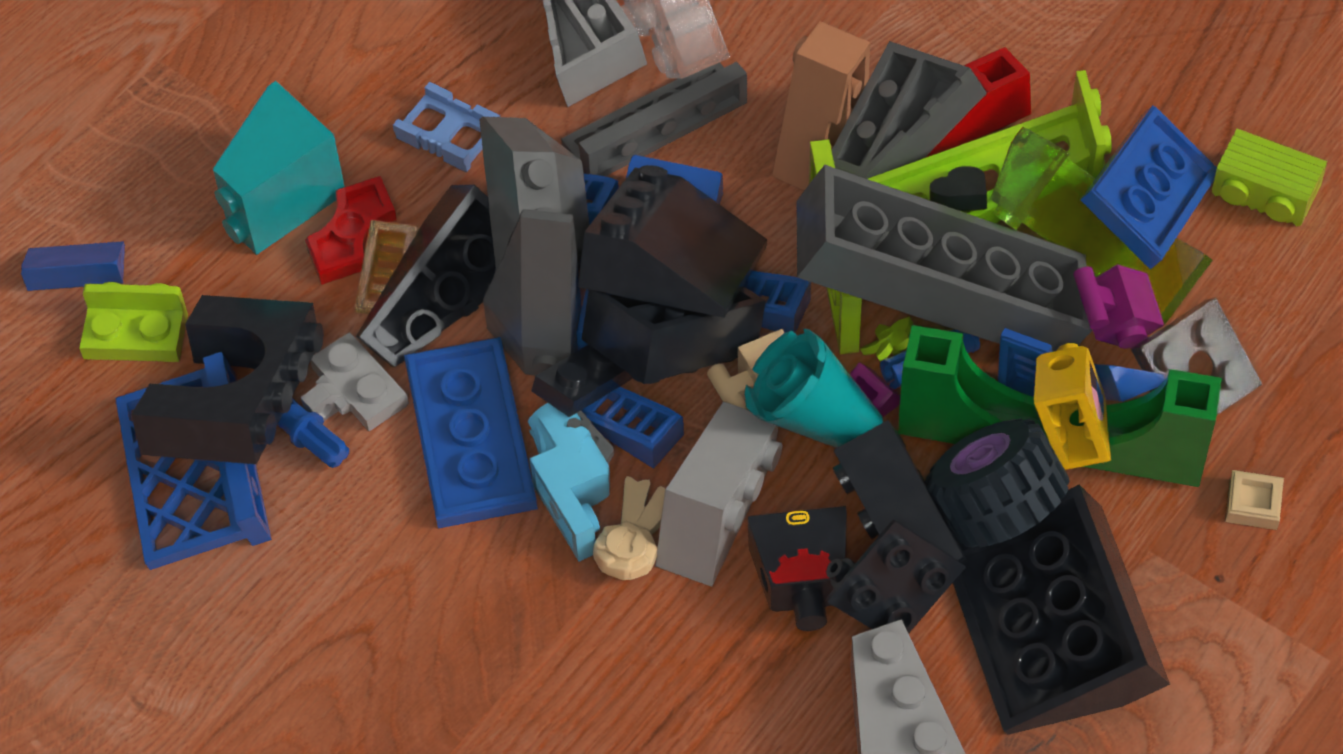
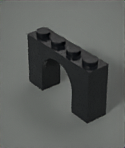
M202 295L185 323L193 362L204 364V357L222 352L230 366L251 368L254 371L235 382L215 387H190L150 383L131 414L141 455L257 465L266 445H270L273 442L276 426L283 413H287L290 410L292 396L299 382L305 381L311 359L322 348L323 327L321 323L316 321L313 303Z

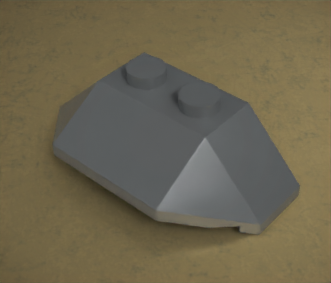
M480 118L496 267L506 251L508 240L522 209L573 215L579 270L581 267L584 232L589 227L582 160L526 118Z

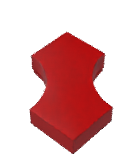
M381 176L337 189V208L332 219L321 230L305 239L307 251L321 285L367 270L365 250L370 239L382 227L397 220L394 206Z

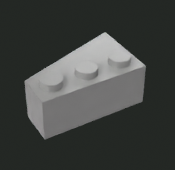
M543 0L549 28V39L554 55L556 77L567 107L647 65L638 32L616 0Z
M724 401L722 402L665 489L655 567L711 587L713 586L752 502L757 499L761 491L767 471L773 472L779 462L783 445L776 441L778 426L758 419L747 409Z

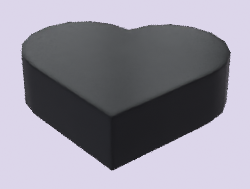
M972 166L952 169L947 177H940L930 183V201L958 211L987 209V190L984 172Z

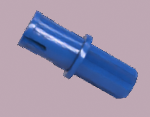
M292 398L290 410L287 413H283L277 424L290 436L291 443L298 448L306 447L332 468L340 466L342 461L349 455V448L345 445V442L323 425V417L316 412L305 410Z

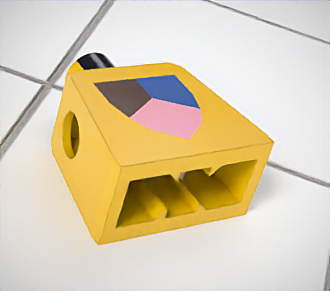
M1067 343L1061 345L1054 352L1038 356L1036 358L1034 404L1049 443L1063 468L1068 470L1111 461L1106 399L1089 349L1075 343ZM1077 409L1079 412V423L1084 422L1082 426H1075L1070 423V416Z

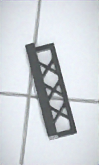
M716 59L561 138V144L582 160L584 174L607 176L629 165L633 155L646 156L746 104L747 73L737 61L724 68Z

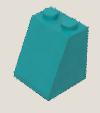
M277 81L268 85L213 168L218 188L214 194L225 214V219L222 221L223 227L236 244L243 242L256 255L336 201V190L345 187L334 134Z

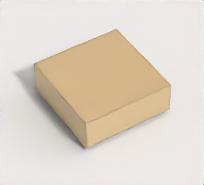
M1232 470L1225 522L1277 530L1280 522L1284 478Z

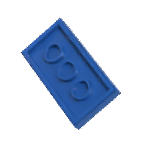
M1152 105L1141 115L1080 200L1149 269H1152L1163 259L1213 183L1217 167L1156 106Z
M501 337L404 355L438 529L538 509Z

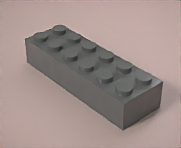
M828 165L822 167L797 200L798 278L1000 344V335L1004 328L1051 344L1053 352L1063 344L1075 343L1079 345L1092 332L1073 276L1074 271L1087 267L1086 255Z

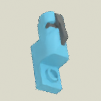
M547 403L537 409L528 420V424L531 427L529 432L535 441L539 454L530 458L533 486L579 562L593 555L594 543L596 541L595 532L600 530V525L592 506L610 495L609 462L614 456V448L591 424V421L582 411L568 417Z

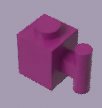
M1118 264L1096 278L1092 267H1082L1074 271L1073 276L1084 311L1096 340L1113 344L1123 349H1129L1143 344L1148 339L1147 335L1164 326L1147 273Z

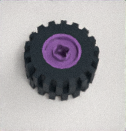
M1022 418L986 426L958 441L934 463L925 479L926 489L942 514L946 525L951 530L956 541L959 544H964L966 547L990 546L1009 540L1029 530L1047 517L1060 504L1061 499L1069 489L1067 485L1070 483L1065 469L1039 424H1036L1034 420H1022Z

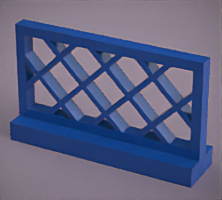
M219 352L203 358L204 369L159 384L215 387L238 380V377L223 353ZM147 388L115 398L144 561L150 570L245 538L249 540L252 546L272 540L256 464L193 459L195 461L181 481L165 474L175 460L173 457H160L153 468L145 465L140 461L141 453L136 439L131 410L135 409ZM206 466L220 471V478L209 493L193 487ZM159 482L175 488L161 509L148 504L147 499ZM187 494L203 501L189 523L173 516ZM215 507L228 513L230 526L213 532L201 529ZM167 523L183 530L174 545L159 550L156 549L155 540Z

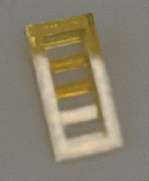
M371 220L354 308L356 313L369 314L376 303L369 301L370 293L381 294L386 285L373 283L374 277L390 279L395 269L377 267L378 261L399 264L418 232V226ZM382 245L404 248L403 254L381 251Z

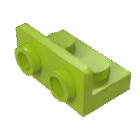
M116 282L84 285L83 297L88 309L79 347L83 359L180 361L186 328L185 323L188 317L180 287L162 283L121 285Z

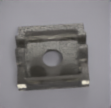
M1216 298L1204 300L1149 336L1148 339L1131 348L1142 371L1160 373L1164 375V378L1167 377L1169 369L1190 372L1189 360L1191 356L1198 351L1206 353L1213 364L1210 376L1222 378L1217 415L1262 385L1260 378Z

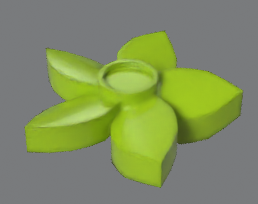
M910 317L898 320L891 327L879 324L875 330L879 340L861 347L860 351L863 355L876 353L880 362L886 359L890 353L893 356L901 353L907 348L911 327L914 324Z

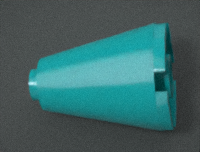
M804 328V333L799 335L792 330L786 332L765 349L752 368L758 376L753 389L746 384L744 396L746 407L754 416L762 421L835 448L846 444L883 423L880 412L820 336L810 329Z

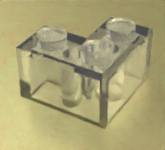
M623 0L625 4L621 8L637 30L638 35L652 37L655 45L652 48L654 62L661 73H666L667 78L683 79L731 58L709 0Z

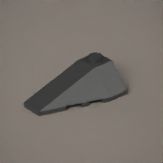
M522 209L508 240L506 251L502 259L499 260L492 282L488 285L484 294L483 304L487 329L494 338L501 337L504 350L527 375H537L578 351L577 327L582 306L580 288H578L579 273L574 219L571 214Z

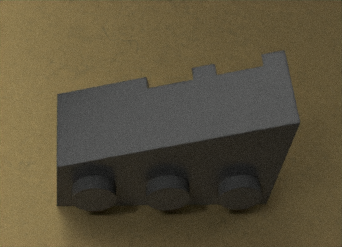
M889 41L832 148L835 168L869 179L922 160L987 92L971 68Z

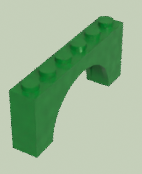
M912 325L902 370L898 423L899 434L956 444L966 436L986 426L1022 418V420H1034L1036 424H1039L1047 438L1034 404V397L1009 388L982 371L968 355L963 342V333ZM1169 369L1165 380L1152 392L1134 400L1106 405L1111 461L1083 467L1199 487L1216 422L1222 378ZM1077 409L1071 414L1070 423L1075 426H1082L1084 422L1079 423V412Z

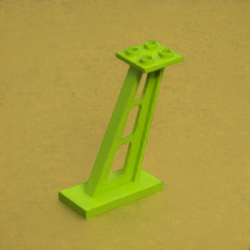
M1086 70L1076 71L1071 106L877 175L868 180L930 201V183L940 177H947L952 169L972 166L979 168L983 172L995 170L998 173L1000 184L987 192V209L961 211L993 223L1007 218L1078 178L1081 179L1085 194L1106 165L1105 154H1110L1112 150L1108 125L1101 126L1099 119L1101 115L1099 91L1097 88H1090ZM829 140L810 142L809 184L824 165L835 168ZM1060 141H1065L1068 144L1069 150L1018 177L1010 175L1009 162ZM826 287L840 355L860 353L862 299Z

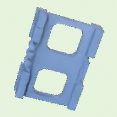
M429 82L424 87L425 95L403 121L397 119L393 124L396 138L417 149H420L421 146L423 150L429 149L431 154L436 152L437 157L443 155L444 162L468 172L472 161L483 149L482 139L480 138L475 146L469 150L454 145L450 141L462 127L468 126L481 132L480 118L500 117V115L478 104L472 110L470 105L457 99L453 100L452 92ZM426 108H431L445 115L443 120L432 131L423 130L412 124Z

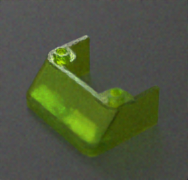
M1022 126L1010 143L990 200L998 205L993 214L1015 230L1023 223L1046 241L1085 254L1086 266L1093 268L1096 277L1117 264L1147 273L1165 325L1213 260L1176 238L1163 259L1152 269H1149L1080 200L1095 178L1068 159L1069 153Z

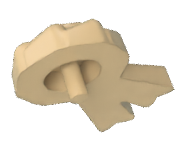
M627 476L625 478L621 524L605 526L594 543V560L603 573L621 580H632L647 575L651 571L657 559L658 548L652 535L661 526L665 496L664 487L660 486L656 489L645 507L650 489V480L637 482L632 477Z

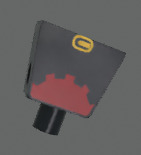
M846 506L748 516L749 551L769 608L775 612L794 610L796 627L800 630L814 631L823 628L827 624L825 607L833 605L829 604L825 599L834 588L830 583L826 570L832 560L845 558Z

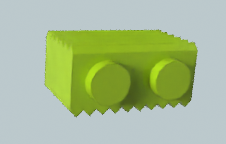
M1237 128L1217 166L1212 193L1215 197L1221 196L1229 204L1237 206L1247 205L1251 210L1257 209L1259 213L1266 212L1275 221L1293 222L1296 227L1301 226L1322 184L1328 161Z

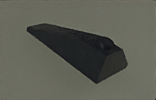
M451 185L422 223L356 335L358 339L391 367H396L405 360L404 355L416 353L439 337L444 329L460 318L469 316L479 309L478 306L483 303L485 291L492 282L496 265L488 197L475 185Z

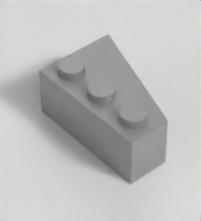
M902 619L852 636L850 669L858 754H966Z

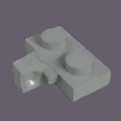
M350 332L313 356L311 366L320 378L315 382L317 385L301 397L303 408L309 412L318 413L323 417L324 421L338 411L342 415L352 412L368 431H371L409 404L405 391Z

